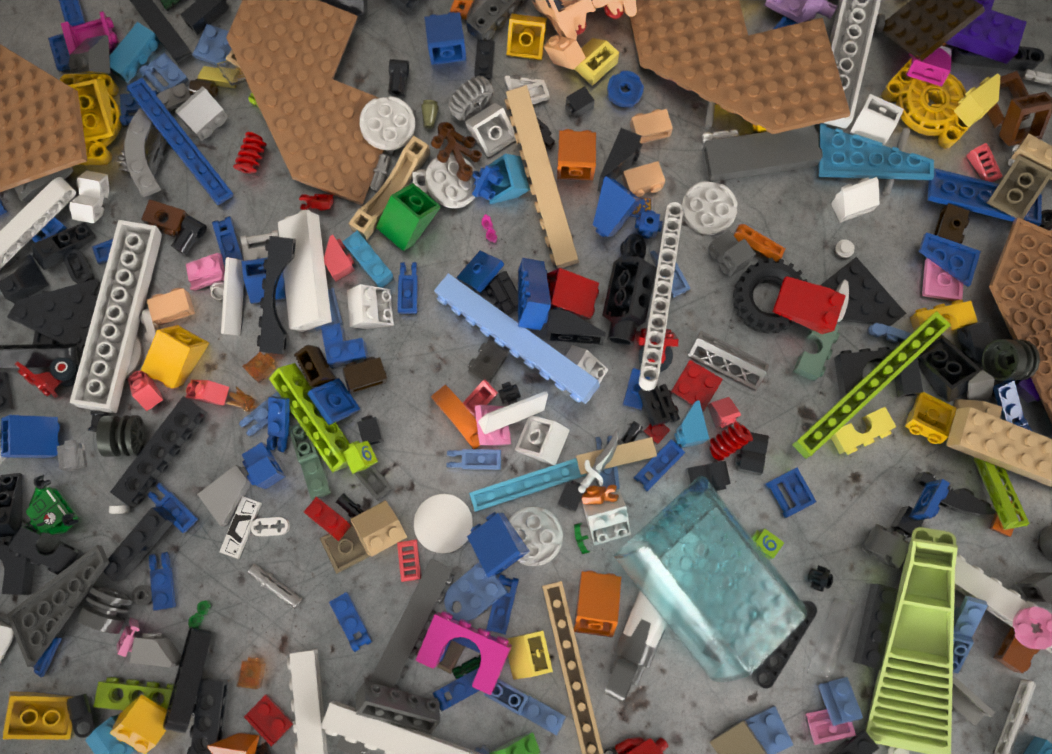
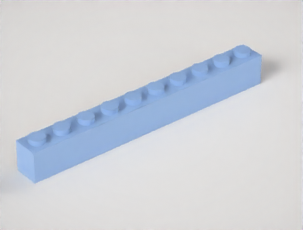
M449 273L434 290L438 296L436 299L441 304L450 305L452 307L451 310L455 314L465 316V320L472 326L476 324L485 336L489 337L491 335L499 346L509 348V352L514 357L519 358L520 356L525 360L524 363L529 368L534 369L535 367L540 371L539 374L546 380L552 379L558 389L561 391L567 390L571 393L570 397L576 402L582 401L586 404L600 387L599 381L526 328L518 327V323Z

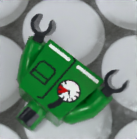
M44 475L36 477L34 479L36 488L26 510L31 520L26 525L41 531V533L51 535L67 533L73 525L79 523L78 520H75L78 516L58 489L47 488L51 484L49 479L44 481Z

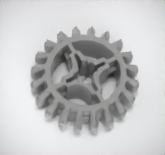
M484 76L472 77L471 80H467L460 88H457V91L452 94L453 97L449 99L448 109L451 114L459 121H465L481 112L493 98L494 88Z

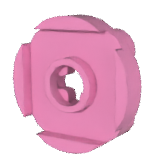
M1029 607L1020 610L1013 619L1015 637L1023 646L1030 649H1047L1052 646V614L1049 611L1040 607ZM1031 624H1038L1040 632L1033 633Z

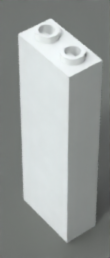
M301 210L298 214L287 216L284 220L279 221L278 231L279 237L296 238L295 258L287 265L283 275L289 329L304 332L330 323L332 320L319 215L312 213L310 210Z

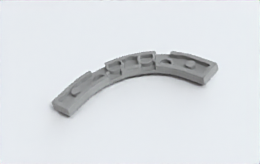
M184 83L156 95L168 111L180 107L191 97ZM140 108L132 118L127 129L125 158L129 173L144 198L160 191V187L152 175L145 157V143L153 123Z

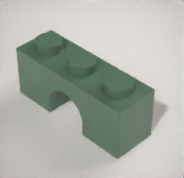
M836 325L833 332L820 334L810 329L807 339L817 345V354H811L806 351L801 353L793 372L812 381L822 377L826 370L824 366L825 361L830 359L833 352L831 350L832 344H835L839 338L840 333H838V329L840 326Z

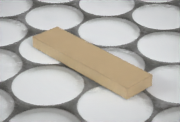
M652 437L617 445L611 461L606 464L604 469L657 457ZM604 449L576 455L580 475L588 474L585 469V460H589L590 467L592 468L596 458Z

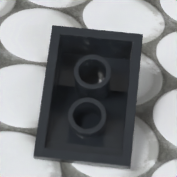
M623 128L620 129L600 175L597 191L601 192L603 180L606 176L616 180L623 174V171L628 170L632 166L633 161H638L643 146L640 143L641 135Z
M554 307L553 310L549 309L546 341L603 345L606 332L575 314L564 311V308Z
M942 334L918 356L920 369L935 391L948 403L966 393L969 381L982 371Z

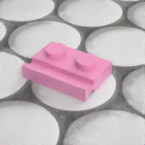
M215 253L186 264L188 280L191 283L190 290L196 291L208 287L214 282L224 281L225 269L222 254Z
M131 617L129 619L130 626L125 627L117 643V654L126 657L128 651L132 652L134 637H136L134 632L140 629L138 620Z
M827 709L806 714L815 745L856 736L852 722L833 726Z

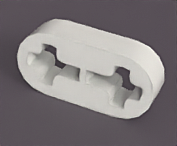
M283 517L255 519L251 524V532L261 537L285 535L290 529L289 521ZM279 521L285 524V528H282L281 532L279 529L273 528V525H278ZM260 522L262 525H268V529H262L261 533L259 530H256V526H259Z

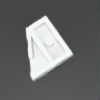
M504 76L508 91L527 85L532 104L550 99L544 80H530L523 77L521 79H512L510 76Z

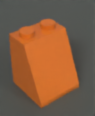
M559 130L557 179L593 181L596 168V132L590 130Z
M591 570L581 572L574 632L613 637L619 616L620 576L612 573L598 574Z

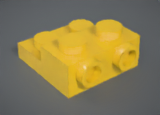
M923 392L917 395L914 407L909 412L905 427L910 429V432L914 435L921 434L927 437L928 441L932 444H942L949 437L956 407Z

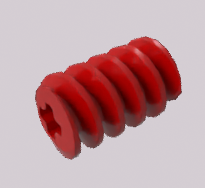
M246 132V137L243 139V144L240 147L241 151L238 152V157L235 160L236 164L233 167L243 173H257L253 166L259 167L260 164L255 160L262 159L258 153L264 154V150L260 147H266L267 144L261 136L253 132Z
M734 422V427L728 426V431L722 430V435L717 434L716 439H710V452L716 460L723 461L752 441V434L744 425Z

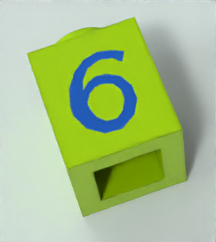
M357 440L348 445L349 449L343 452L352 474L365 470L378 462L368 441L360 443Z
M765 528L756 530L750 538L752 540L750 546L768 559H774L784 544L782 540Z

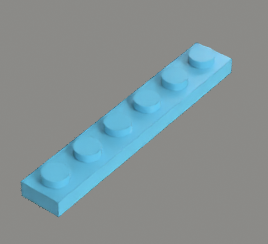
M575 458L470 492L469 494L474 510L477 512L585 477L587 474L580 475L577 459Z

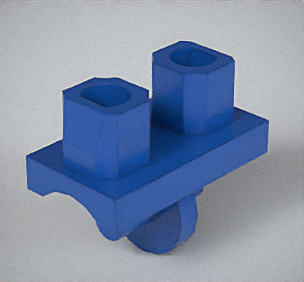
M486 165L485 168L481 167L480 171L473 172L472 176L476 179L474 182L476 187L472 193L473 196L482 197L486 200L494 198L496 191L491 186L492 184L499 185L504 178L499 172L500 167L497 165L493 167Z

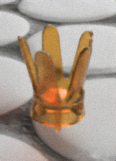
M237 386L236 389L238 391H236V394L233 392L229 393V396L236 401L232 400L226 402V404L242 408L246 412H249L252 408L256 409L253 406L255 399L246 395Z

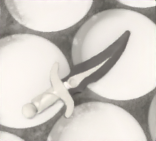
M618 429L615 430L606 448L596 458L592 468L590 467L589 460H585V469L588 475L578 488L580 493H584L595 478L598 480V485L603 486V478L599 474L604 471L606 464L611 461L618 443Z

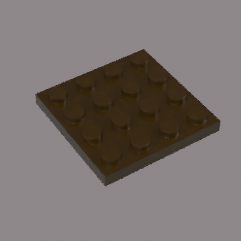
M910 0L885 20L882 33L922 62L985 12L983 5L975 0Z

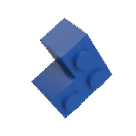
M340 323L321 327L327 364L331 368L345 366L352 362L361 363L368 358L366 343L363 338L346 341L344 328Z
M261 442L242 454L244 458L242 463L249 473L247 478L253 486L256 485L257 487L268 489L286 477L265 443Z

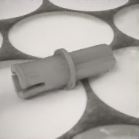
M380 154L377 166L373 170L374 175L370 188L374 191H379L384 178L388 174L386 171L391 158L387 156L385 159V154Z

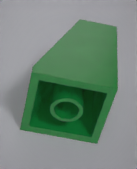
M412 183L390 196L376 228L402 251H405L416 243L441 206Z

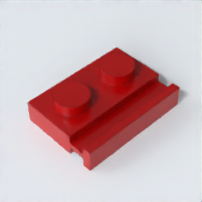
M267 694L244 716L271 747L293 726V721Z

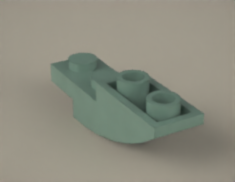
M299 423L289 427L291 440L297 460L303 471L310 498L314 500L316 497L320 498L331 494L327 481L328 477L319 452Z

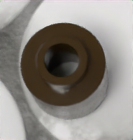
M201 79L190 81V95H194L201 87H204L213 98L217 97L218 86H216L215 82Z

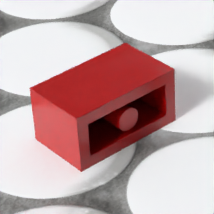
M318 497L304 510V513L337 541L351 527L342 516Z

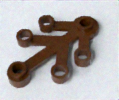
M441 122L438 125V136L433 137L431 145L439 149L444 139H447L448 144L444 150L439 151L437 159L442 163H446L450 153L453 152L459 165L456 173L457 177L462 181H469L473 174L472 167L466 164L461 153L469 157L473 162H479L482 153L479 150L471 151L468 149L473 148L476 140L472 136L464 137L456 132L451 123ZM456 140L462 142L464 146L456 142Z

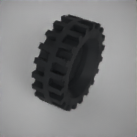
M768 258L764 262L761 259L756 264H751L743 272L735 285L736 289L733 293L735 302L733 305L734 308H738V317L745 319L744 324L746 326L750 324L754 326V331L760 329L764 330L765 334H768L770 331L779 333L781 330H787L796 323L776 313H766L760 310L753 299V291L761 282L773 281L782 286L786 276L802 280L800 276L802 271L796 272L793 269L794 264H783V259H779L778 262L773 261V258Z

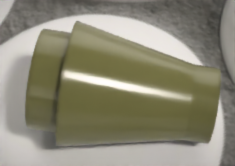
M424 100L421 105L423 127L432 129L434 128L439 110L438 102Z

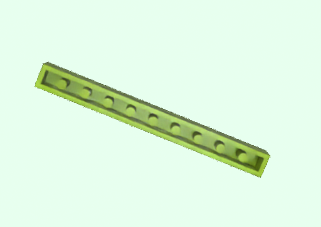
M937 311L928 317L800 436L792 446L805 459L812 456L948 329L951 324Z

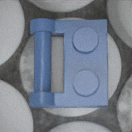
M165 52L149 65H145L139 70V73L151 82L158 90V93L189 81L187 76ZM157 71L169 85L163 86L152 73Z

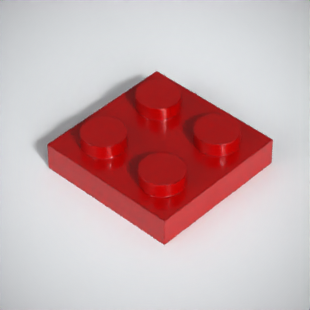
M689 360L672 388L671 393L691 406L695 401L700 400L702 412H704L723 379Z

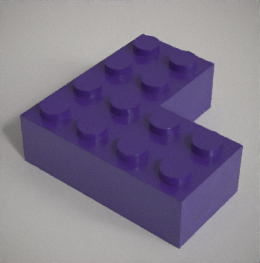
M975 0L984 6L985 12L949 39L946 44L1008 64L1018 52L1027 21L991 10L994 0Z

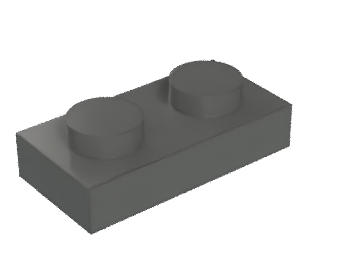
M374 465L354 473L377 501L393 489Z

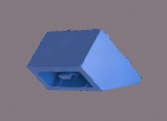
M267 258L241 261L243 280L251 304L260 303L261 298L264 297L265 290L262 289V280L266 278L264 260ZM283 272L277 285L276 300L286 299Z

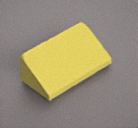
M203 66L197 79L213 81L216 86L236 89L239 71Z

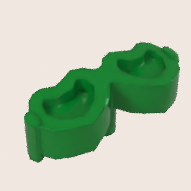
M582 523L574 524L575 538L582 554L590 553L583 543V540L589 539L588 535L581 536Z
M204 600L197 604V613L189 617L188 620L189 629L190 627L198 628L200 626V623L204 620L203 616L211 608L210 601Z

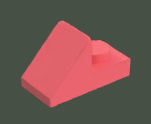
M484 379L466 398L463 404L475 418V406L488 405L495 400L498 392Z

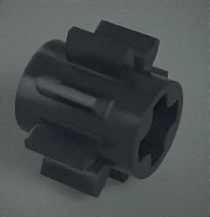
M510 381L501 384L502 389L498 390L502 403L508 402V405L518 402L517 399L521 398L517 385L511 386Z
M818 565L817 569L812 568L810 570L808 582L812 583V588L823 592L824 588L829 589L832 586L833 575L829 574V569Z

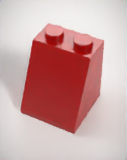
M562 268L547 273L551 301L550 309L553 310L554 307L564 308V311H569L583 320L591 319L595 312V300L599 295V282Z

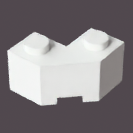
M85 171L77 177L76 184L79 188V195L70 202L69 210L73 220L95 223L103 216L104 208L101 207L103 199L108 198L110 192L108 174Z

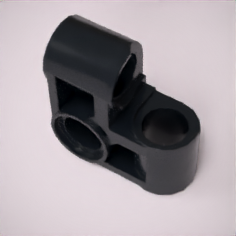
M86 693L69 698L66 702L73 731L79 738L88 737L94 729L91 706ZM82 722H87L90 725L89 732L83 735L79 734L77 731L78 725Z

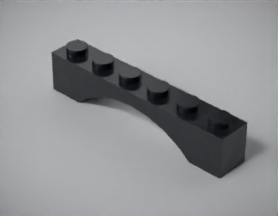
M269 236V239L266 240L265 250L268 251V258L264 260L266 278L262 280V289L265 291L264 297L260 301V308L263 309V314L259 317L258 323L259 328H261V335L257 337L259 352L284 354L286 352L288 333L282 326L277 313L276 290L282 272L295 258L296 238Z

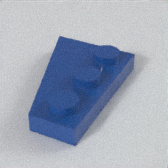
M927 232L923 235L919 248L921 254L965 286L969 287L971 285L981 251Z

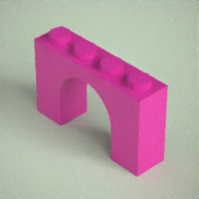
M448 612L436 613L415 661L435 669L440 662L446 645L451 639L457 637L468 638L478 646L481 653V664L472 687L491 695L512 648V645L508 644L509 640L501 636L495 638L490 635L488 630L483 628L477 630L471 627L472 624L466 620L460 619V621H457Z

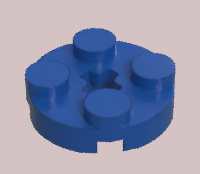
M621 71L617 75L614 74L609 79L607 86L609 101L617 106L628 108L634 107L640 101L644 90L640 77L631 71ZM628 86L629 92H623L620 88Z

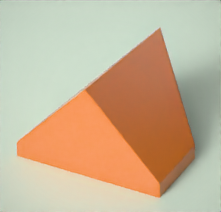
M237 733L207 747L212 754H255L260 736Z

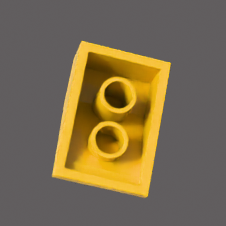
M94 79L68 85L78 91L85 142L114 136L110 97L105 80Z
M10 691L2 739H70L72 722L69 718L66 702L67 699L75 696Z

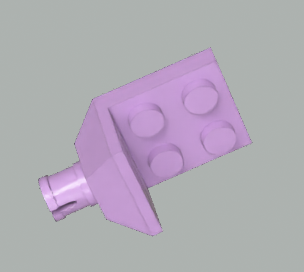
M766 0L764 5L798 23L814 19L817 13L831 19L837 8V5L827 0Z

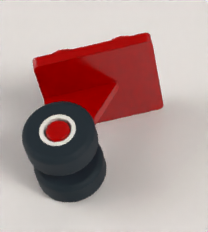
M62 357L52 361L50 372L34 374L18 361L15 363L19 368L17 372L32 386L35 385L45 396L52 395L55 399L58 395L54 392V389L59 384L66 387L74 386L79 369L71 359Z

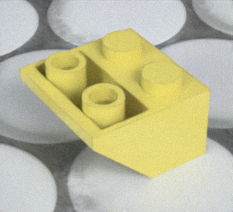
M592 38L581 48L586 58L574 70L593 86L618 63L619 51L607 40Z
M999 74L992 78L989 76L979 84L980 86L970 89L965 94L966 96L958 102L959 106L954 112L968 128L980 120L999 101Z
M543 630L506 638L509 640L508 644L512 645L508 660L513 680L553 672Z

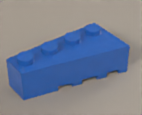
M522 257L518 268V327L541 331L543 324L547 323L548 311L551 307L545 262Z

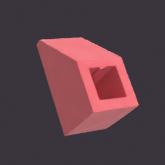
M331 235L324 255V263L335 282L355 271L352 266L355 262L350 254L345 255L343 251L345 246L341 239L336 240L334 235Z
M140 370L130 375L128 382L131 394L146 411L163 401L160 390L152 378L147 376V373Z
M191 380L186 388V398L224 406L229 387L209 380Z
M730 397L711 402L708 405L715 427L721 426L723 429L732 426L734 422H737L736 419L741 416L740 411Z

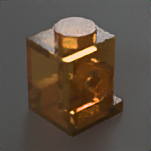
M259 352L247 364L242 366L258 383H261L276 369L272 364L275 360L268 353L263 354L262 352Z
M248 657V660L242 661L236 687L261 688L266 663L260 662V658ZM249 669L253 671L252 677L248 676Z

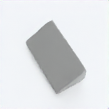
M983 370L975 375L968 383L967 400L982 401L991 398L994 378Z

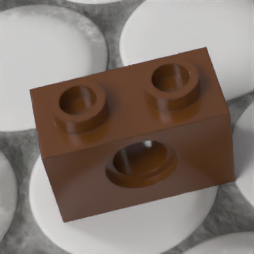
M149 199L141 220L145 224L156 226L159 230L164 231L165 234L175 237L181 231L183 220L189 215L185 210ZM168 217L167 221L162 223L163 219Z

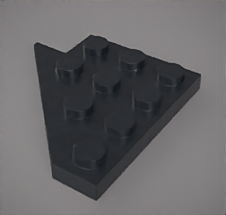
M857 257L820 285L836 291L838 285L844 279L848 281V305L841 321L872 325L879 323L892 326L907 314Z
M93 279L17 300L7 318L60 344H76L77 352L81 353L86 343L98 298L93 293L100 281Z

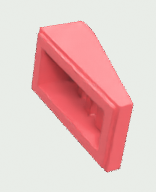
M987 143L973 149L966 155L981 180L994 182L1003 177ZM993 172L994 175L988 178L987 174Z
M417 539L398 542L401 582L421 579L422 573ZM409 546L414 548V550L403 551L402 549ZM414 554L415 558L404 559L403 555ZM415 562V566L405 567L404 563ZM416 570V574L406 575L405 571Z

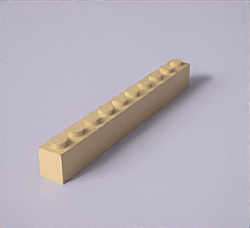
M525 85L507 91V99H504L507 110L511 109L512 116H509L512 127L516 126L517 133H514L517 144L521 143L522 150H519L522 161L526 160L527 167H524L527 178L531 177L532 184L529 185L531 193L537 197V201L534 203L537 213L541 212L542 219H539L542 230L546 229L548 235L544 237L547 248L551 247L553 254H549L552 265L556 264L557 268H564L578 264V256L528 87Z
M560 581L543 585L542 589L581 753L604 754L563 583Z

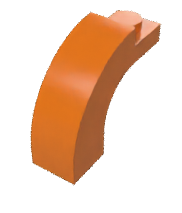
M445 384L430 397L450 419L469 445L476 449L480 446L477 421L460 399Z

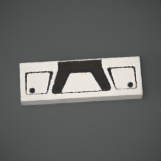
M242 496L219 551L220 553L240 559L251 532V524L256 519L262 503Z

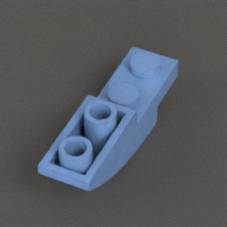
M965 596L960 608L956 607L954 610L953 673H959L974 644L972 637L988 607L985 600Z
M498 679L491 695L484 693L486 697L527 718L556 736L559 734L567 718L566 715L553 709L550 705L501 679Z

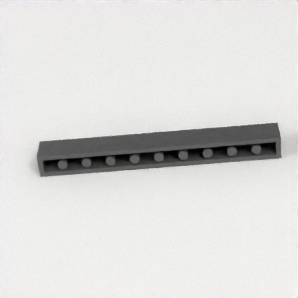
M433 559L430 560L369 682L396 690L399 689L397 683L400 678L403 679L409 669L406 665L409 659H414L418 651L416 645L419 640L422 641L427 633V630L424 628L427 622H432L436 611H434L436 604L442 603L446 594L443 592L445 586H450L454 579L453 569ZM341 736L336 746L337 749L347 754H366L368 748L364 747L365 743L359 741L357 743L348 742L345 740V736Z

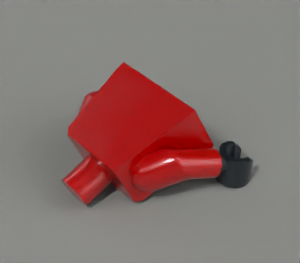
M633 737L616 744L615 748L607 747L604 753L612 751L613 754H663L669 746L662 737L656 742L651 738Z

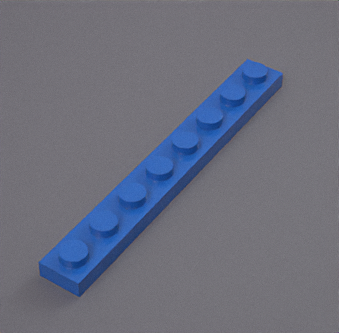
M140 78L127 85L126 89L217 206L233 197L229 187L144 79Z

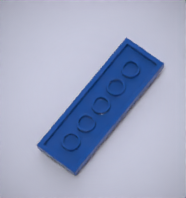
M934 168V178L929 180L928 201L944 205L949 203L972 212L1012 222L1016 219L987 204L999 184ZM1041 194L1023 219L1037 226L1041 224Z

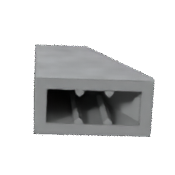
M233 466L197 494L220 526L226 527L230 523L242 496H245L251 485L247 478L249 473L244 466Z

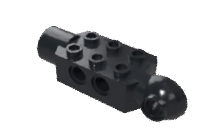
M638 233L630 234L621 243L620 252L622 256L613 262L602 316L610 321L607 340L620 345H633L637 327L646 322L657 269L654 265L644 260L646 244L643 237Z

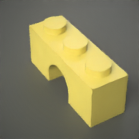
M886 407L862 417L866 425L864 433L857 432L852 423L838 430L831 437L838 453L846 452L849 455L857 451V446L861 444L865 447L874 443L873 438L880 436L882 439L892 434L890 430L896 428V425Z

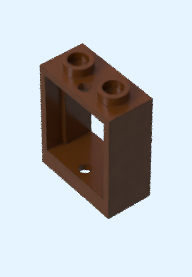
M1018 71L1000 76V90L1008 87L1013 99L1029 95ZM996 103L987 112L994 128L1002 126L1005 119L998 103ZM1030 114L1024 115L1022 121L1030 118Z
M1041 92L1011 99L999 137L1008 146L1020 144L1028 134L1042 139L1052 114V97L1047 92ZM1035 113L1031 126L1019 129L1023 116Z

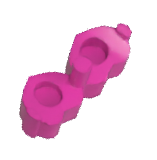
M485 214L482 218V226L488 230L486 239L495 243L498 238L493 229L491 217Z

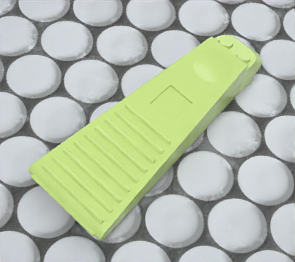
M923 527L913 530L900 579L881 670L878 672L865 726V731L877 744L926 754H951L955 564L958 550L956 537L951 532Z

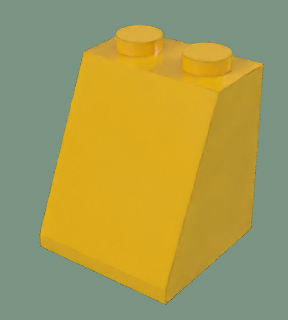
M179 325L158 329L141 371L147 373L148 377L161 381L168 388L174 389L182 386L207 349L209 342Z

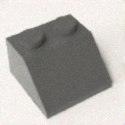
M108 35L86 38L70 54L69 67L71 74H110Z

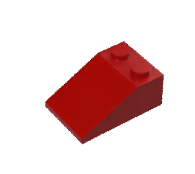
M786 276L780 288L773 312L820 334H826L835 330L846 295L828 287Z

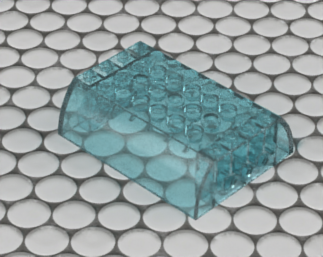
M699 476L613 555L712 681L730 682L750 676L807 616L804 603L704 476ZM700 544L705 546L703 555H699L697 552ZM728 576L730 584L725 588L723 586V579ZM753 608L755 613L748 618V611Z

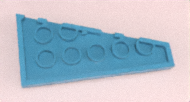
M822 123L819 125V148L822 149L823 157L818 164V177H877V179L932 180L934 178L933 159L915 153L909 154L900 151L896 147L890 148L884 146L881 142L856 134H847L841 129L836 128L835 130L826 127Z

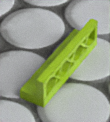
M975 457L974 462L1004 530L1028 526L1030 523L1006 470L999 466L995 468L994 464Z

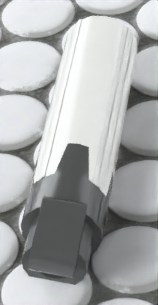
M672 524L667 525L614 650L617 656L609 672L611 677L604 694L624 703L631 685L638 686L645 667L650 668L701 546L702 539L700 536Z

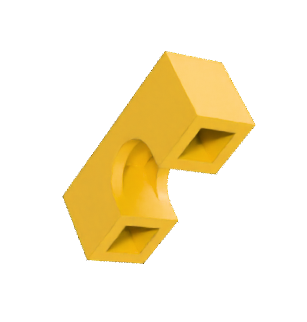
M963 300L954 301L949 306L939 304L930 310L921 308L909 317L913 331L936 311L951 324L952 331L974 325L978 322L972 302H963Z

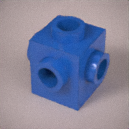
M651 210L642 211L640 218L636 217L635 228L638 229L637 233L645 239H655L657 232H661L663 221H659L660 214Z

